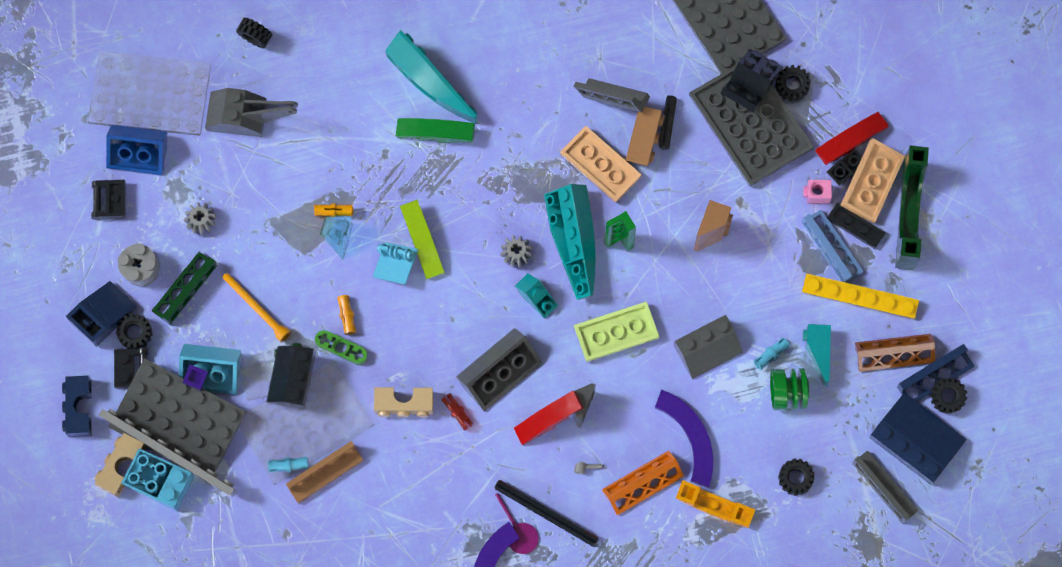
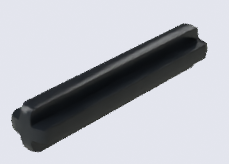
M668 95L665 101L663 114L665 117L659 139V148L663 150L670 148L677 97L673 95Z

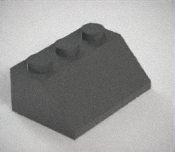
M726 315L674 342V348L692 379L743 353L736 332Z

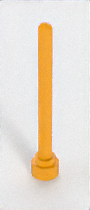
M225 273L223 275V279L274 330L275 337L281 343L289 338L292 332L286 326L279 325L230 274Z

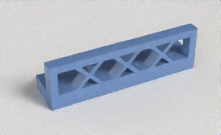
M822 210L813 215L809 213L803 217V226L842 282L848 283L864 272ZM821 217L824 222L823 228H819L814 220L815 218ZM824 233H829L834 236L833 244H831L828 241ZM835 248L842 249L845 252L844 259L839 257ZM845 264L853 265L857 271L851 274Z

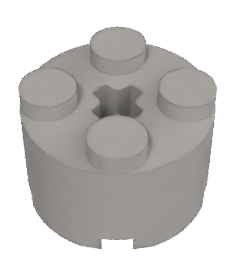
M143 244L131 245L125 248L118 257L119 271L130 284L147 286L156 280L160 263L153 251Z

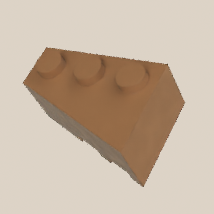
M645 106L642 113H637L626 161L648 166L649 162L653 163L655 152L652 150L654 144L657 145L660 134L657 132L659 126L663 125L665 115H662L663 111Z

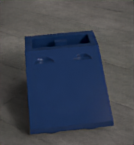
M109 281L82 300L66 315V318L97 347L116 329V326L120 324L118 321L120 319L123 320L125 315L128 317L137 308V305Z

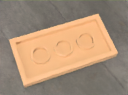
M587 126L560 151V155L615 203L642 176Z
M874 138L870 139L840 206L871 223L876 222L905 156Z

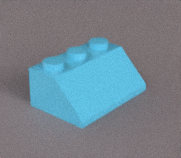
M191 344L183 345L179 355L180 377L184 378L189 365H193L208 371L202 386L203 389L215 393L237 394L241 368V350Z

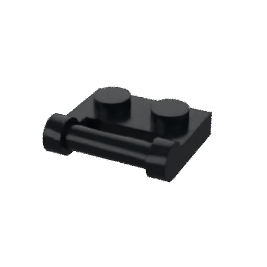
M125 179L92 181L93 212H91V219L126 218ZM102 188H106L105 211H101Z
M149 348L114 350L115 389L129 388L135 377L134 356H139V365H141L143 359H147V355H149Z

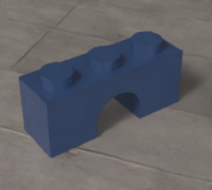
M89 375L65 376V382L62 383V392L65 394V401L62 402V411L65 413V420L62 421V431L68 437L92 436V417L89 413L81 414L76 410L77 404L81 400L92 399V379Z

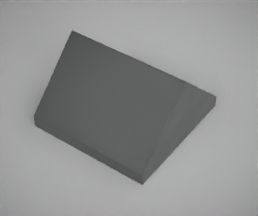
M591 383L574 390L584 409L572 415L579 428L583 424L595 395L596 384Z

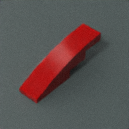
M876 112L818 147L815 152L823 163L828 165L849 154L854 148L870 141L873 136L885 131L889 125L881 114Z
M571 391L514 427V430L521 445H525L556 428V425L569 419V416L584 409L576 391Z

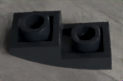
M854 148L826 173L840 186L855 174L862 156Z

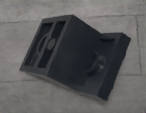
M749 49L738 62L730 80L723 87L720 94L754 112L765 99L773 81L780 74L783 67L775 60L764 57L759 51Z

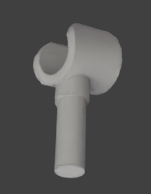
M578 462L575 465L574 473L584 475L585 469H601L602 464Z

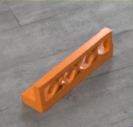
M668 450L603 488L602 491L609 500L615 514L619 515L681 479L684 475L676 458ZM675 467L677 473L671 477L666 476L668 470ZM655 478L660 479L656 486H649L651 480ZM637 488L643 489L639 496H632ZM620 498H626L625 503L617 507L615 501Z

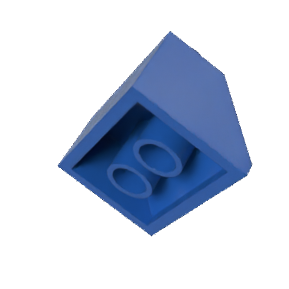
M111 125L106 135V168L162 175L167 153L168 131Z

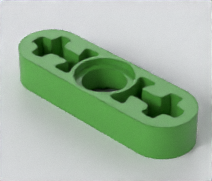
M326 330L319 331L315 336L316 345L320 349L355 365H362L367 360L366 350L355 343ZM324 336H327V340L333 343L332 349H330V343L324 342L323 344H321V340L319 338H324ZM339 343H344L347 346V349L342 353L336 351V346ZM350 347H353L352 352L358 354L359 351H361L363 358H358V360H355V355L351 353L349 354Z

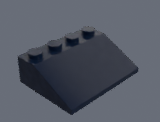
M905 392L869 437V439L931 486L967 440Z

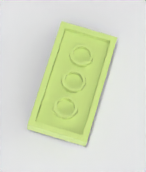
M647 301L574 325L586 362L659 339V334Z

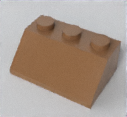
M709 200L696 236L694 251L698 252L722 241L724 235H728L733 214H730L732 207Z

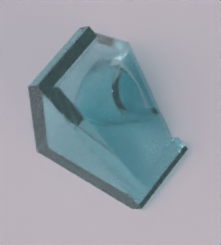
M349 216L325 217L320 235L343 260L353 228L352 218Z

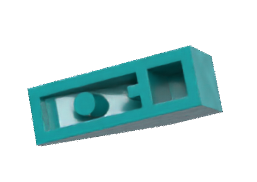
M808 324L806 330L803 329L802 341H806V349L823 385L828 386L830 380L831 325Z

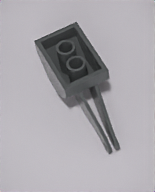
M224 88L210 92L205 129L212 132L262 137L264 123L297 114V109L295 108L298 107V103L294 101H267V98L243 89Z

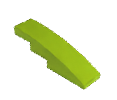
M418 200L400 205L415 249H418L417 256L426 279L445 273Z

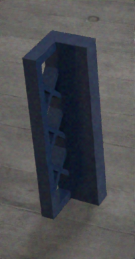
M962 344L900 382L897 389L901 395L904 392L906 393V390L909 388L919 389L918 396L914 398L918 402L932 393L930 391L931 388L922 387L924 379H935V382L945 379L938 377L942 368L951 370L950 377L948 378H957L974 367V364L966 354L968 351L965 344ZM960 357H963L968 364L963 369L955 367V362Z

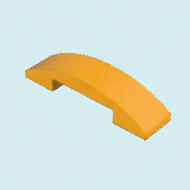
M682 480L675 499L716 518L749 528L755 509L738 502L734 503Z

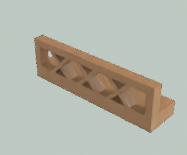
M350 441L286 483V486L299 504L363 462V459L353 442Z

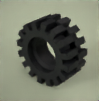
M247 17L242 19L236 29V33L259 48H265L273 35L262 24L260 25L259 22H255Z
M791 65L790 68L786 66L777 76L776 90L779 91L778 94L780 96L783 95L784 100L789 98L791 102L793 99H795V102L799 101V98L803 99L809 91L810 75L809 73L806 74V69L803 68L801 70L799 65L797 68L794 65ZM790 77H795L800 81V87L790 89L786 85V80Z
M131 313L128 317L126 315L123 316L124 319H120L118 321L120 324L116 326V335L120 343L127 349L146 347L148 345L147 342L151 341L150 337L153 334L148 320L137 313L136 315ZM137 325L141 328V335L138 338L132 339L127 336V330L130 326Z
M955 378L938 380L930 390L932 391L930 394V398L932 397L931 404H934V408L942 413H953L961 410V407L966 404L964 402L967 400V390H964V384H961V381L955 380ZM946 388H950L955 392V399L952 403H946L942 399V392Z
M802 459L788 460L781 467L778 476L779 485L783 487L782 490H786L787 494H794V496L798 494L803 495L805 492H808L815 479L812 466H809L807 461L803 462ZM793 470L801 471L804 475L803 482L793 484L789 480V473Z

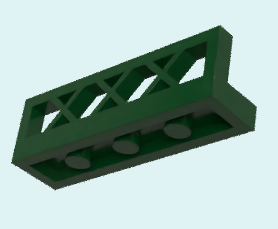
M198 252L152 309V312L171 325L217 267L216 261ZM201 258L205 262L199 270H196L195 264ZM194 274L188 284L184 285L183 279L185 276ZM182 289L176 299L172 300L173 291ZM170 304L164 314L158 311L162 305Z

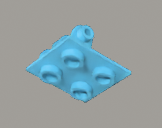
M387 242L379 244L377 252L381 255L373 278L406 285L418 249Z

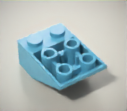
M139 448L121 484L177 512L194 479V475Z

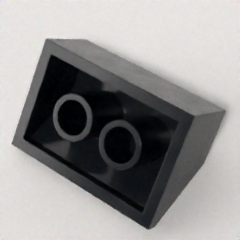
M296 345L277 347L266 403L305 410L316 356L313 348Z

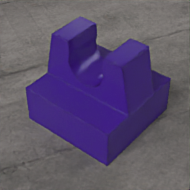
M189 365L182 384L200 391L208 371Z

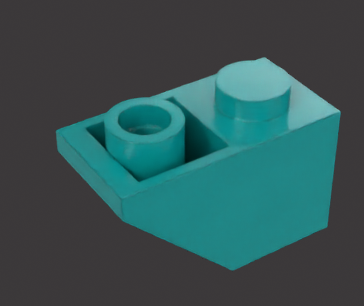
M529 273L514 286L524 300L544 319L558 306L540 280Z

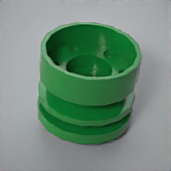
M792 368L788 378H786L784 369L770 371V393L774 411L786 410L788 401H791L793 409H797L798 400L800 401L801 408L807 409L809 381L804 368L798 369V377H796L795 369Z

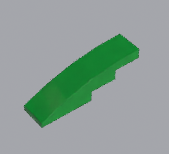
M398 118L395 136L397 138H416L419 141L436 140L438 143L473 142L475 124L441 119Z

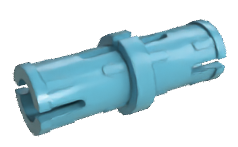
M782 337L774 345L767 347L763 354L753 360L754 365L759 370H762L770 362L776 361L778 356L790 347V344Z
M286 457V459L268 460L269 473L277 471H287L288 473L291 470L309 469L308 457Z

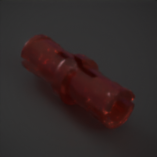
M451 393L446 395L451 401L450 403L443 397L441 401L451 412V417L458 421L464 431L469 429L464 422H467L471 428L474 423L464 412V407L457 403Z

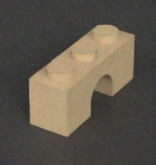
M374 387V413L378 414L379 417H390V414H398V417H409V414L417 415V417L421 418L429 417V415H433V388H413L411 400L401 403L395 399L394 387Z
M125 433L119 436L114 443L115 449L112 454L109 453L104 461L105 466L103 470H99L95 476V485L118 498L125 486L121 484L124 477L118 474V466L123 461H133L138 449L140 448L145 451L146 445Z

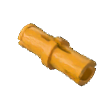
M332 203L331 205H314L315 216H331L336 218V216L353 217L354 214L353 204L337 205Z
M349 295L337 297L340 308L339 317L342 319L345 335L356 333L353 318L355 315L350 305Z

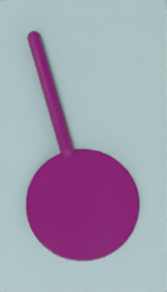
M496 493L497 500L519 537V540L513 543L510 548L518 554L532 552L537 547L539 541L536 529L527 523L516 524L500 495Z

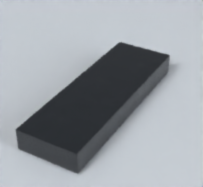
M837 202L827 219L871 248L876 249L886 232L840 206L841 204Z

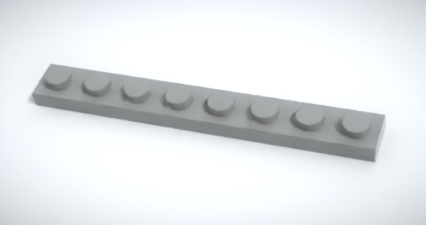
M102 409L99 413L100 417L229 496L234 497L237 490L233 489V483L225 478L223 482L216 478L218 474L210 469H207V471L200 468L202 464L192 458L190 462L184 459V453L177 449L171 451L167 448L169 444L161 439H158L156 442L151 438V433L143 428L141 431L135 429V423L128 419L122 421L118 418L120 414L112 409H109L108 412Z

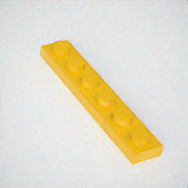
M807 273L802 288L804 293L914 319L919 303L918 299Z

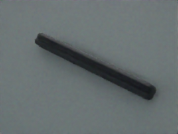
M497 481L495 490L590 546L594 547L596 545L598 537L504 481Z

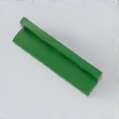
M627 211L606 222L604 243L607 248L621 241L627 252L634 248L636 226Z

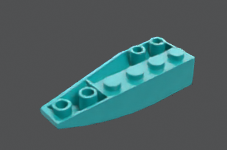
M400 30L385 50L388 60L413 86L429 99L456 116L475 124L477 122V111L471 105H467L463 96L455 91L450 82L426 57L427 54L420 46L417 47L413 43V38L408 33L404 34Z
M569 184L544 194L552 237L577 300L593 296L596 265L595 235L587 185Z

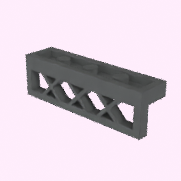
M588 78L586 84L575 82L573 86L583 98L641 113L650 98L646 92Z
M868 450L854 459L852 465L902 524L918 512L917 508Z

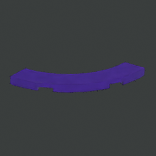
M661 389L655 409L667 414L682 427L692 447L693 473L690 482L709 488L713 473V451L706 428L697 414L685 402Z
M510 522L500 527L488 539L481 549L474 567H495L503 553L519 540Z

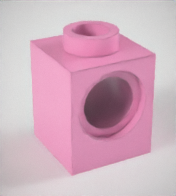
M808 180L807 186L803 188V196L807 197V204H830L832 199L831 180ZM820 189L822 194L816 195L812 190Z

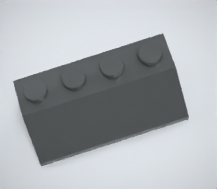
M514 328L458 374L456 378L479 407L486 411L543 362L526 336Z

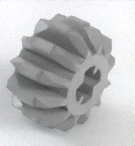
M197 202V207L194 208L193 205H190L191 211H185L187 217L184 218V222L188 223L186 226L188 230L192 229L194 234L199 230L200 234L203 235L205 229L210 232L209 226L216 225L213 220L217 216L213 214L214 209L212 207L208 208L207 203H204L201 207L200 202Z
M512 235V241L506 238V245H501L503 251L500 255L505 257L504 263L510 262V267H514V264L517 263L520 268L521 262L528 264L527 258H532V253H530L532 246L528 245V239L522 242L523 237L521 235L518 237V240H515V236ZM515 248H517V250L519 251V254H515V252H514V249H515Z

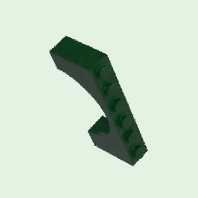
M910 145L904 158L895 268L914 270L920 259L922 239H919L918 234L919 210L924 176L928 166L929 147Z

